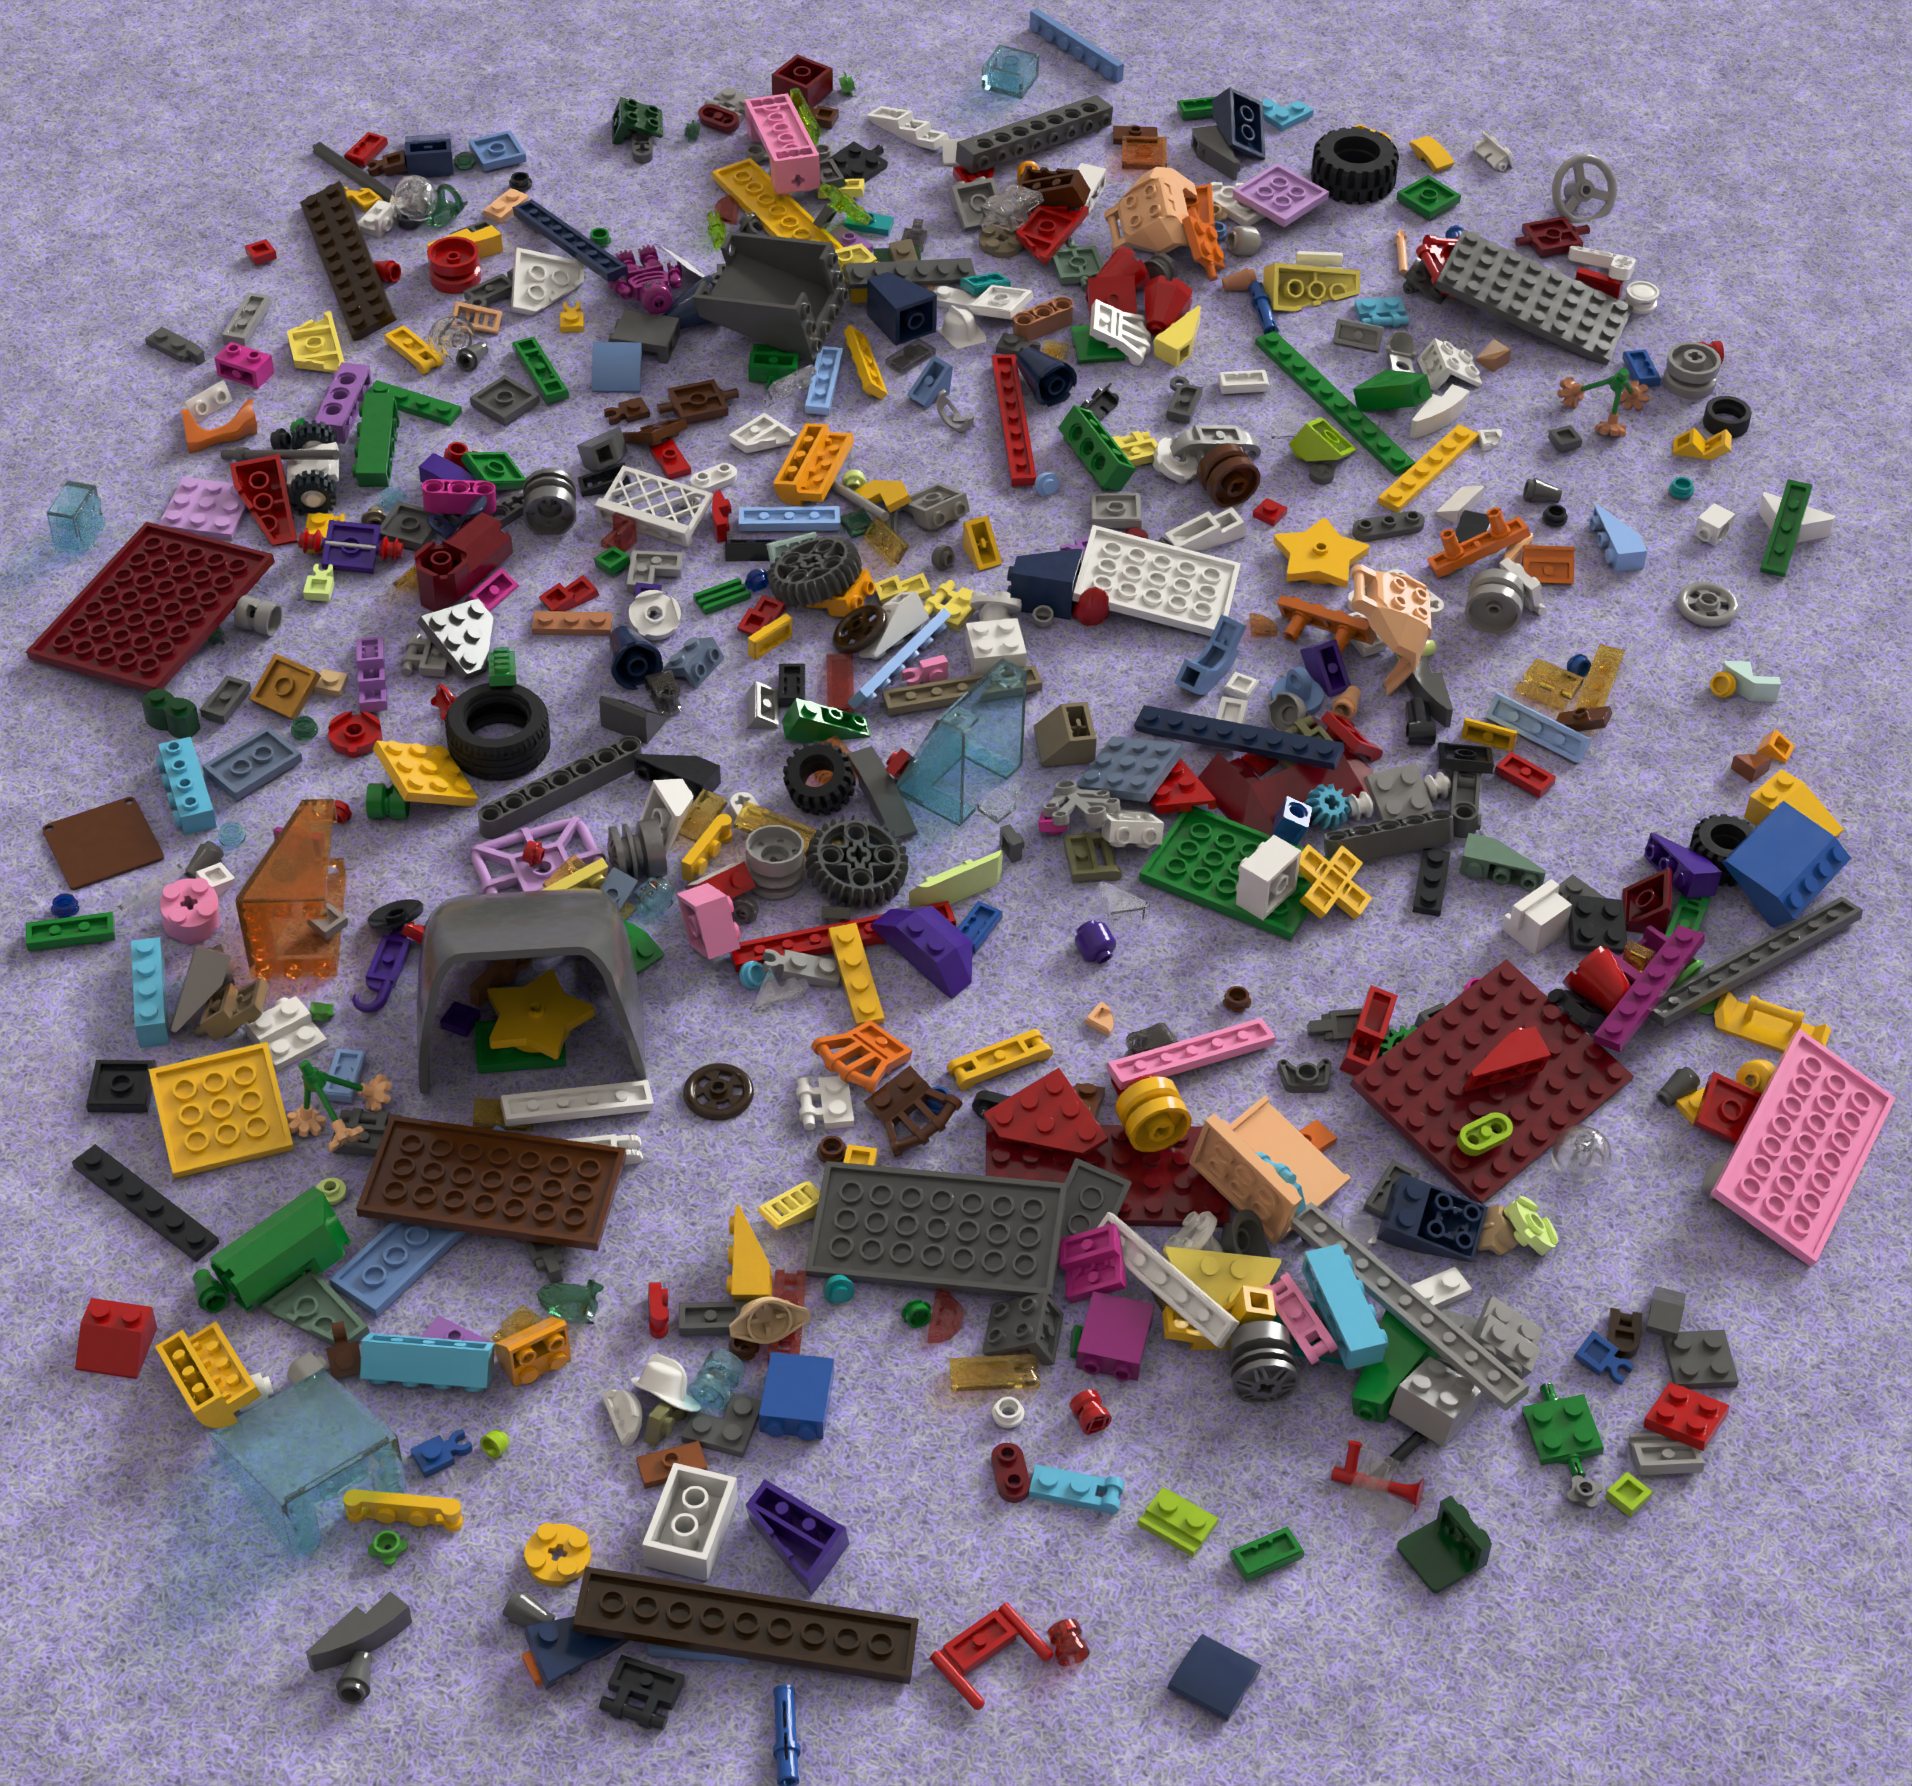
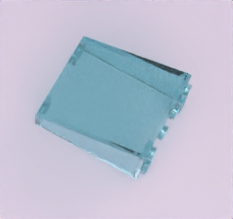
M1002 658L936 720L897 781L896 787L900 795L960 827L976 811V807L963 801L965 759L1008 780L1023 765L1027 670Z
M323 1368L238 1416V1423L229 1427L218 1428L209 1433L214 1453L293 1559L301 1554H310L322 1542L315 1506L333 1499L339 1492L352 1484L362 1482L369 1474L371 1475L373 1491L404 1494L407 1491L398 1436Z

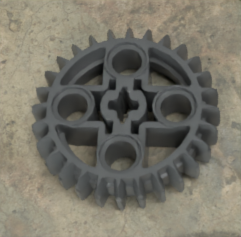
M827 535L823 538L816 536L814 540L809 541L807 539L802 544L798 542V545L794 548L789 547V551L782 552L781 557H776L775 563L770 565L771 569L768 570L767 578L776 599L784 602L786 606L792 605L796 608L800 604L804 608L807 604L811 606L818 602L823 604L824 600H832V597L835 595L840 596L841 591H848L849 585H854L855 579L860 577L859 573L862 571V563L854 543H851L850 539H845L843 536L838 538L836 535L830 538Z
M855 815L849 821H847L845 816H842L840 823L832 819L830 825L824 823L821 830H816L814 837H811L806 852L805 868L808 870L807 878L812 879V887L819 886V895L823 893L828 894L827 901L832 898L837 899V906L841 902L847 903V907H851L852 904L858 905L859 910L862 909L863 904H867L872 909L874 902L882 906L884 899L891 901L893 894L898 895L900 887H903L907 876L909 856L906 855V847L901 846L902 838H894L895 830L887 832L886 824L881 827L877 826L876 819L872 823L867 822L866 816L863 817L862 821L856 820ZM837 841L841 842V845L832 844ZM882 880V882L874 884L873 881Z

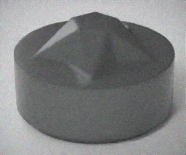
M1316 463L1310 467L1309 478L1316 484L1326 485L1333 481L1335 470L1327 463Z

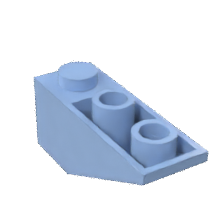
M1595 505L1593 516L1589 518L1590 529L1597 534L1598 546L1603 547L1605 551L1606 562L1608 564L1611 563L1614 572L1644 569L1647 549L1640 535L1601 506Z

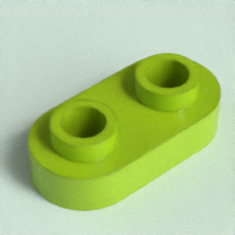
M1490 1113L1465 1125L1461 1129L1457 1137L1458 1147L1462 1152L1470 1156L1483 1154L1505 1143L1513 1131V1124L1504 1114Z

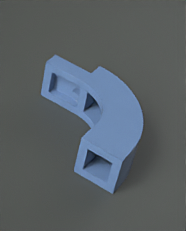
M1221 614L1203 652L1194 660L1184 659L1174 684L1195 694L1203 695L1208 693L1227 674L1240 651L1237 649L1247 625Z

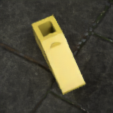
M1198 305L1190 312H1187L1185 316L1155 337L1153 356L1174 367L1179 366L1191 356L1200 325L1201 306Z

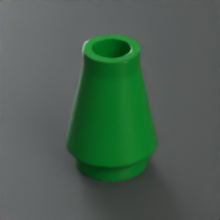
M198 1270L193 1275L192 1280L195 1284L199 1307L209 1313L221 1311L228 1303L227 1289L211 1275L209 1270Z

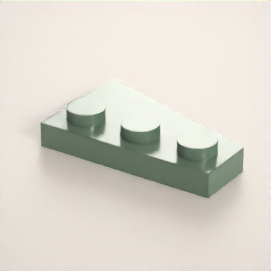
M313 1269L306 1273L307 1276H302L262 1305L266 1313L332 1346H335L331 1328L332 1323L344 1321L348 1343L360 1341L370 1333L368 1326L318 1273H314Z

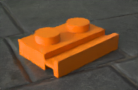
M1523 545L1522 567L1530 577L1537 578L1540 583L1574 584L1575 547Z

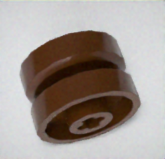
M1234 443L1218 445L1208 451L1200 460L1196 471V477L1200 485L1208 492L1213 502L1223 508L1247 501L1256 492L1260 484L1261 475L1258 468L1249 459L1246 452Z

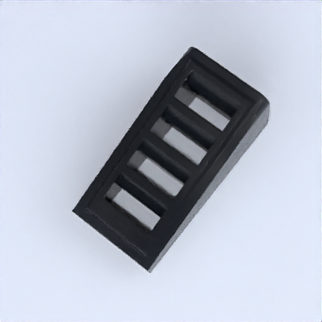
M625 462L578 477L582 497L606 494L622 466H626ZM626 475L622 482L624 486L632 483L631 477ZM587 483H592L593 486L588 487Z

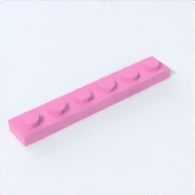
M1259 1018L1108 1062L1107 1072L1118 1088L1123 1090L1132 1080L1140 1076L1153 1074L1158 1077H1168L1273 1046L1276 1037L1264 1020Z

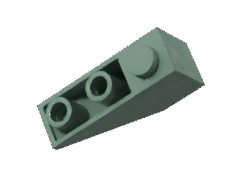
M1468 833L1460 874L1468 875L1471 878L1492 880L1499 884L1520 886L1526 890H1536L1543 885L1546 870L1495 838Z

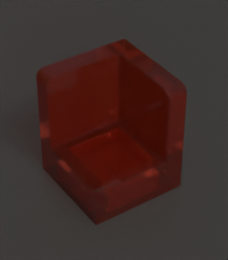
M615 512L612 515L613 530L601 540V547L609 549L615 546L621 551L626 552L637 543L636 521Z

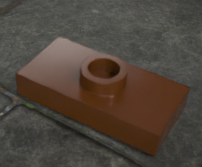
M1138 125L1113 126V144L1157 146V127H1141Z
M1610 706L1590 709L1581 707L1574 711L1560 712L1556 721L1577 732L1606 728L1612 716Z

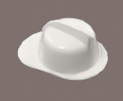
M954 305L949 307V311L944 316L943 325L938 328V331L952 346L959 349L986 342L984 332L977 326L975 318L970 311L958 309Z
M653 1354L645 1365L641 1376L631 1379V1383L636 1387L651 1392L674 1407L689 1412L701 1410L697 1400L686 1394L687 1376L685 1370L680 1363L671 1358Z

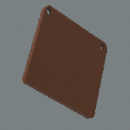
M126 797L48 823L42 828L43 834L71 890H77L164 859V854L137 801L133 797ZM128 801L133 802L132 804H126ZM48 828H53L51 831H46Z

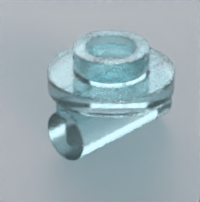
M390 485L380 492L382 498L379 499V502L385 510L390 511L398 501H405L407 495L401 490L400 486L394 488L393 485Z

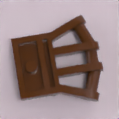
M910 1065L864 1101L866 1107L886 1128L890 1146L895 1157L903 1155L902 1151L922 1144L925 1146L930 1142L929 1138L937 1131L941 1133L946 1129L945 1125L954 1111H958L963 1104L959 1098L952 1094L946 1095L932 1089ZM928 1099L943 1105L938 1116L926 1106L925 1102ZM916 1109L930 1122L922 1129L908 1117ZM902 1122L913 1135L899 1140L895 1126Z

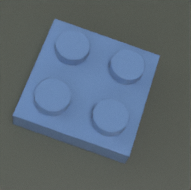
M511 130L468 140L469 149L484 172L526 162V154Z

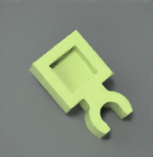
M315 564L313 566L314 576H307L303 590L304 600L330 602L335 585L333 565L329 564L327 570L320 571L319 564Z

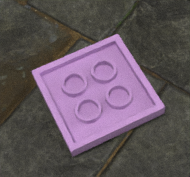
M1276 163L1234 189L1232 198L1277 224L1286 227L1328 200L1329 191Z
M182 477L158 525L208 538L233 541L248 508L236 491L233 483Z

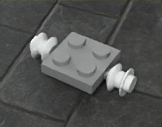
M1416 763L1366 775L1364 782L1369 795L1364 791L1360 792L1359 798L1350 794L1349 802L1346 804L1351 807L1348 816L1354 817L1355 821L1360 820L1361 814H1364L1366 818H1370L1373 808H1375L1379 821L1434 811L1431 801H1436L1438 794L1442 798L1448 797L1451 791L1450 780L1442 772H1437L1435 779L1431 775H1426L1423 782Z

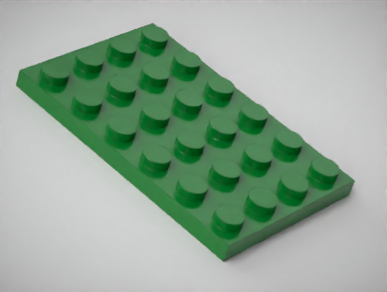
M1192 806V811L1180 814L1162 840V845L1159 844L1139 875V881L1290 941L1310 912L1300 902V899L1311 886V883L1299 873L1296 890L1264 920L1236 905V886L1239 880L1238 867L1241 861L1246 857L1249 858L1262 842L1268 841L1272 836L1196 806ZM1291 844L1292 846L1298 848L1299 850H1301V851L1303 850V848H1301V847H1299V846H1296V845H1294V844Z

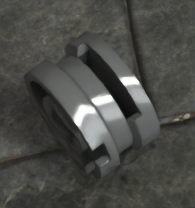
M1157 253L1150 260L1145 261L1144 264L1148 270L1150 280L1159 275L1167 276L1166 280L1168 281L1176 278L1178 270L1177 266H1173L1171 263L1173 259L1164 253Z

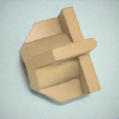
M1500 1204L1489 1206L1477 1245L1479 1251L1490 1249L1497 1255H1501L1515 1248L1519 1243L1514 1236L1516 1229L1506 1217L1503 1211L1504 1207Z

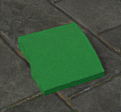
M1090 325L1070 327L1072 344L1076 351L1078 364L1125 360V353L1117 347L1108 348V343L1098 341L1093 336H1090Z

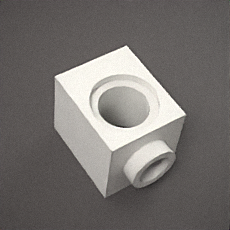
M1714 503L1698 517L1694 536L1716 546L1732 531L1735 514Z

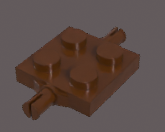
M714 379L668 388V397L671 402L657 404V410L659 414L673 411L679 419H686L687 424L729 416L725 400L739 398V392L737 388L723 391L717 386Z

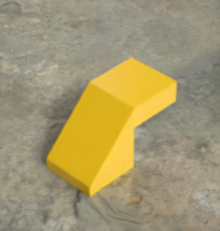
M1692 428L1674 438L1672 454L1714 460L1731 451L1732 435L1725 429L1705 440L1695 428Z

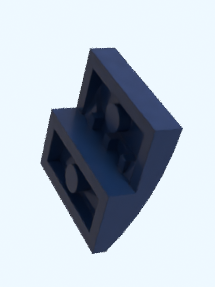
M1201 1634L1179 1665L1167 1689L1228 1721L1241 1704L1244 1693L1257 1678L1262 1665Z

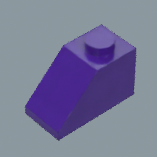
M1336 639L1320 642L1300 650L1306 670L1328 697L1340 694L1351 686Z

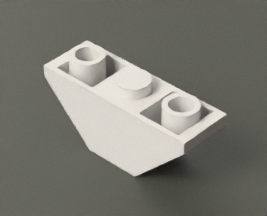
M1764 492L1758 513L1772 532L1782 498ZM1807 506L1796 542L1829 537L1836 516Z

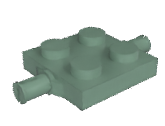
M1070 237V240L1068 238L1065 242L1066 248L1059 249L1051 258L1060 285L1080 283L1082 290L1085 292L1087 278H1095L1103 267V263L1095 245L1076 246L1074 239Z

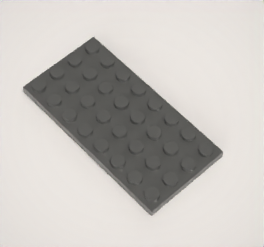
M1463 229L1434 288L1603 365H1608L1633 309V306L1628 305L1622 300H1617L1600 290L1585 285L1581 281L1569 278L1559 271L1545 267L1537 261H1532L1517 252L1510 251Z
M826 1161L805 1270L806 1275L821 1278L844 1275L852 1281L1017 1297L1046 1292L1052 1299L1068 1184Z

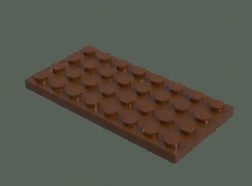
M390 1115L356 1208L357 1216L598 1251L626 1160V1148Z

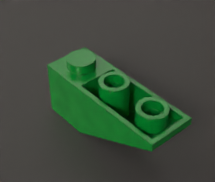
M798 698L794 700L782 719L785 739L803 744L807 742L808 744L814 743V741L829 742L871 736L867 717Z

